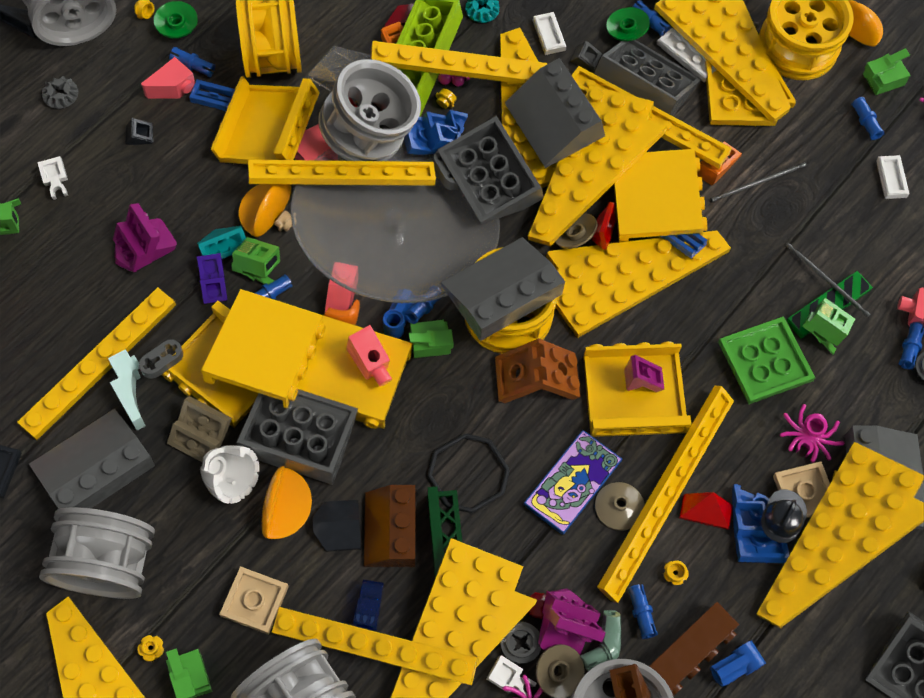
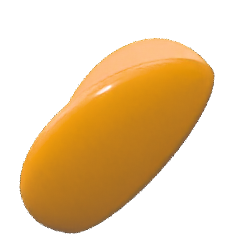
M848 0L854 17L849 36L864 45L875 47L883 36V26L880 19L865 5Z
M259 184L246 193L240 203L239 219L243 228L254 237H260L274 225L289 201L292 190L291 184Z
M280 466L274 473L264 500L262 533L268 539H281L294 534L305 524L311 511L312 496L307 482L300 474L285 468V466Z

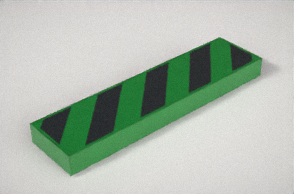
M858 271L837 284L855 301L869 293L873 288ZM831 288L790 316L786 322L802 339L811 333L802 327L806 318L811 312H815L817 306L824 298L842 310L850 306L851 303L838 291Z

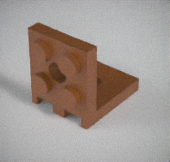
M538 338L495 357L499 402L507 403L540 389L571 400L580 397V382L575 352ZM520 368V374L516 378V372Z

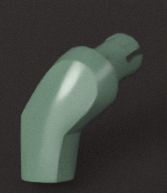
M604 610L602 629L606 634L603 641L599 644V647L580 655L587 671L605 661L618 659L621 649V615L619 612Z

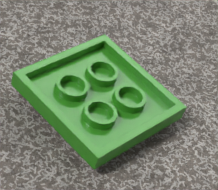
M784 316L720 338L718 342L748 404L810 383L815 379Z

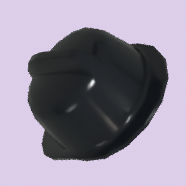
M780 489L774 492L761 517V526L765 535L778 543H788L794 540L806 519L807 508L805 502L797 493L788 489Z

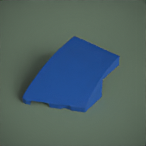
M449 110L446 115L426 112L423 117L418 118L411 131L404 137L407 153L416 155L436 153L439 148L461 136L468 114Z
M734 484L732 487V512L738 562L786 563L789 557L787 543H778L771 540L765 535L761 526L762 513L769 498L760 493L754 495L742 490L741 485Z

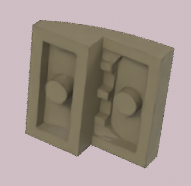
M189 396L184 399L179 418L173 423L167 444L202 462L204 455L208 451L220 448L232 418Z

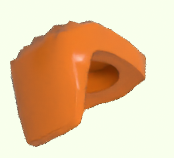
M356 299L349 310L328 308L323 316L356 325L360 301Z

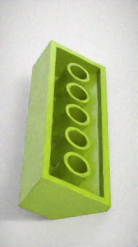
M416 0L396 44L449 50L463 19L460 1ZM399 69L411 80L419 94L421 101L419 117H421L439 73Z

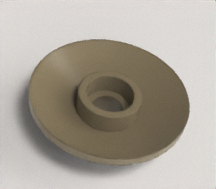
M584 213L555 241L556 244L561 248L571 249L589 241L597 230L598 224L595 217Z
M623 482L606 485L599 491L595 500V511L599 520L608 528L617 531L631 529L645 506L639 491ZM618 500L624 501V502H625V506H624V507H619V506L617 505V501H618Z
M554 645L546 649L540 656L536 666V678L540 688L544 693L553 698H567L571 696L584 677V664L581 656L575 649L567 645ZM557 666L558 673L554 675V669Z

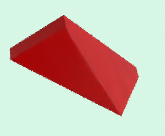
M609 202L596 219L598 224L597 230L591 238L604 250H607L617 221L614 202Z
M714 492L684 494L679 519L728 530L733 505Z

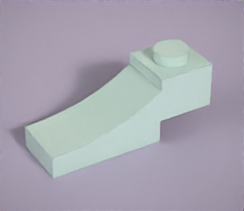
M125 349L108 358L118 379L110 382L135 429L139 430L145 427L136 399V381L141 378L138 369H140L139 362L135 355L130 357Z

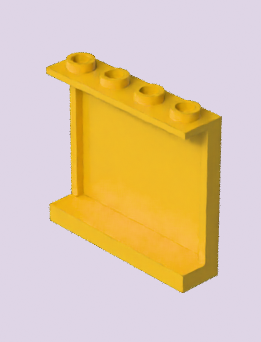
M241 76L235 87L232 99L228 104L223 121L220 123L215 140L212 143V152L222 163L248 164V160H294L320 92L311 79L303 78L300 87L250 85L245 77Z
M694 149L646 152L614 183L619 242H627L629 238L695 233L703 236V231H707V218L702 217V211L705 210L704 197H700L699 193L703 188L702 177L697 175V171H700V158L695 157Z
M240 289L201 369L204 382L214 384L215 380L218 379L282 400L283 407L287 409L290 401H294L297 397L299 381L304 380L307 374L308 367L306 365L308 360H312L315 356L317 340L322 339L326 326L323 325L322 315Z
M217 300L211 307L213 314L181 346L183 350L182 360L161 375L169 382L174 380L178 383L179 389L185 395L190 396L192 394L198 401L231 417L230 425L235 428L251 411L258 393L218 379L215 380L214 384L204 382L201 369L230 312L229 308Z
M322 315L323 325L326 326L323 338L318 339L316 342L315 356L312 360H308L306 365L308 367L307 374L304 380L299 381L298 389L358 408L355 420L363 422L369 428L377 429L379 427L384 429L385 419L406 362L410 360L412 354V343L375 332L390 359L386 370L392 378L390 382L379 387L374 377L365 379L346 349L348 337L363 328Z
M647 342L637 345L618 343L613 346L593 344L585 348L583 361L590 434L592 437L688 432L691 426L690 415L687 416L679 357L681 344H674L673 342H663L656 345H650ZM637 355L662 367L665 390L655 392L643 386L627 391L625 367L630 357Z

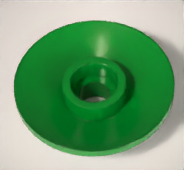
M182 1L168 2L159 7L154 15L156 30L168 38L187 36L195 29L198 22L195 9Z
M626 7L612 13L607 20L606 26L609 35L614 39L632 41L642 37L648 31L650 21L648 15L643 10Z

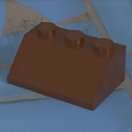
M388 485L365 493L364 567H415V485Z

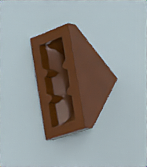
M637 664L609 670L615 698H651V693Z

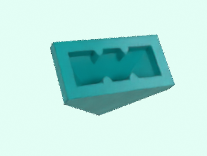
M241 226L213 230L197 244L202 256L221 253L223 259L231 256L246 237Z

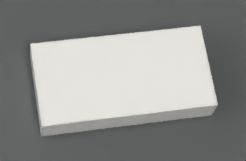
M554 12L533 16V23L544 54L548 55L566 51V44Z
M900 155L878 156L876 162L885 199L907 198L909 190Z

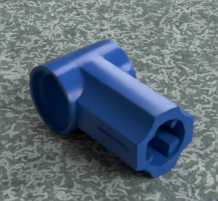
M407 290L398 291L389 311L383 316L384 335L398 339L404 334V327L407 323L405 312L414 305L417 299L412 292ZM391 323H397L398 325H397V326H390L389 324H391Z
M752 640L734 650L730 656L710 667L713 678L721 687L730 684L744 674L749 675L766 664Z

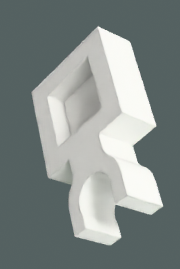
M59 156L38 162L43 184L45 186L51 185L50 194L53 200L57 199L55 192L58 189L62 190L64 196H68L66 188L61 183L68 180L62 158Z
M500 655L486 679L502 690L504 686L514 687L523 692L528 698L527 693L523 690L524 680L520 677L523 669ZM528 679L530 686L535 687L537 683Z

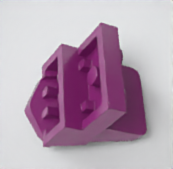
M139 203L129 206L126 221L117 223L113 236V241L116 244L115 263L131 272H136L172 252L177 245L176 240L164 222L159 218L149 220L147 213L143 211Z
M570 589L546 592L542 612L544 616L538 640L539 646L543 650L561 644L572 647L580 655L586 641L592 642V639L600 642L603 641L606 632L597 624L601 614L592 605L586 604Z

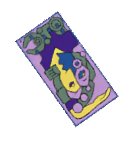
M582 430L527 498L523 506L564 535L622 462V458Z

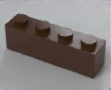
M716 602L649 667L654 669L665 680L674 696L683 688L680 682L685 677L691 680L701 670L698 665L704 659L709 662L719 653L716 647L721 642L727 645L737 635L734 630L740 624Z

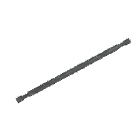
M805 162L801 163L798 166H793L722 193L717 197H712L710 200L714 202L717 199L725 198L807 165Z
M790 243L786 245L788 249L792 250L796 256L852 305L862 311L867 318L871 315L798 250H795Z

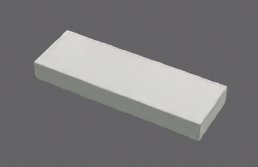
M671 28L658 39V46L695 76L699 77L701 81L706 82V59L674 28ZM714 66L711 67L712 73L717 70Z

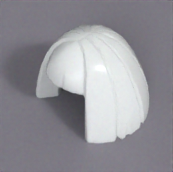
M222 446L212 449L203 457L200 468L202 480L210 493L221 502L227 504L237 503L249 495L253 490L252 487H255L257 483L259 461L256 460L258 458L253 450L244 446Z

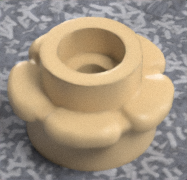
M284 211L275 221L274 225L278 227L279 231L284 229L287 232L295 223L293 220L294 214Z

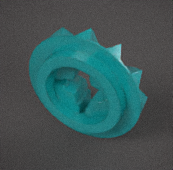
M468 0L465 9L467 15L472 20L485 23L494 20L498 16L500 7L498 0ZM479 4H487L486 8L482 7L481 9H479Z

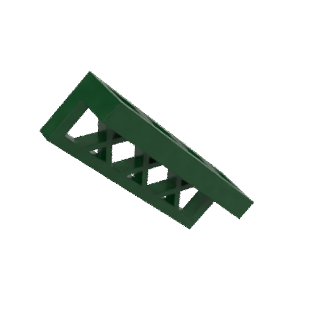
M437 486L427 487L435 577L449 540L456 536L457 541L462 542L457 490L438 492ZM452 497L453 507L447 513L439 507V498ZM453 511H454V519L450 516V515L453 513ZM447 519L455 525L456 529L450 537L445 535L441 528V525Z

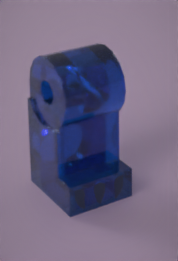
M363 579L353 621L354 626L377 632L384 589L383 582Z

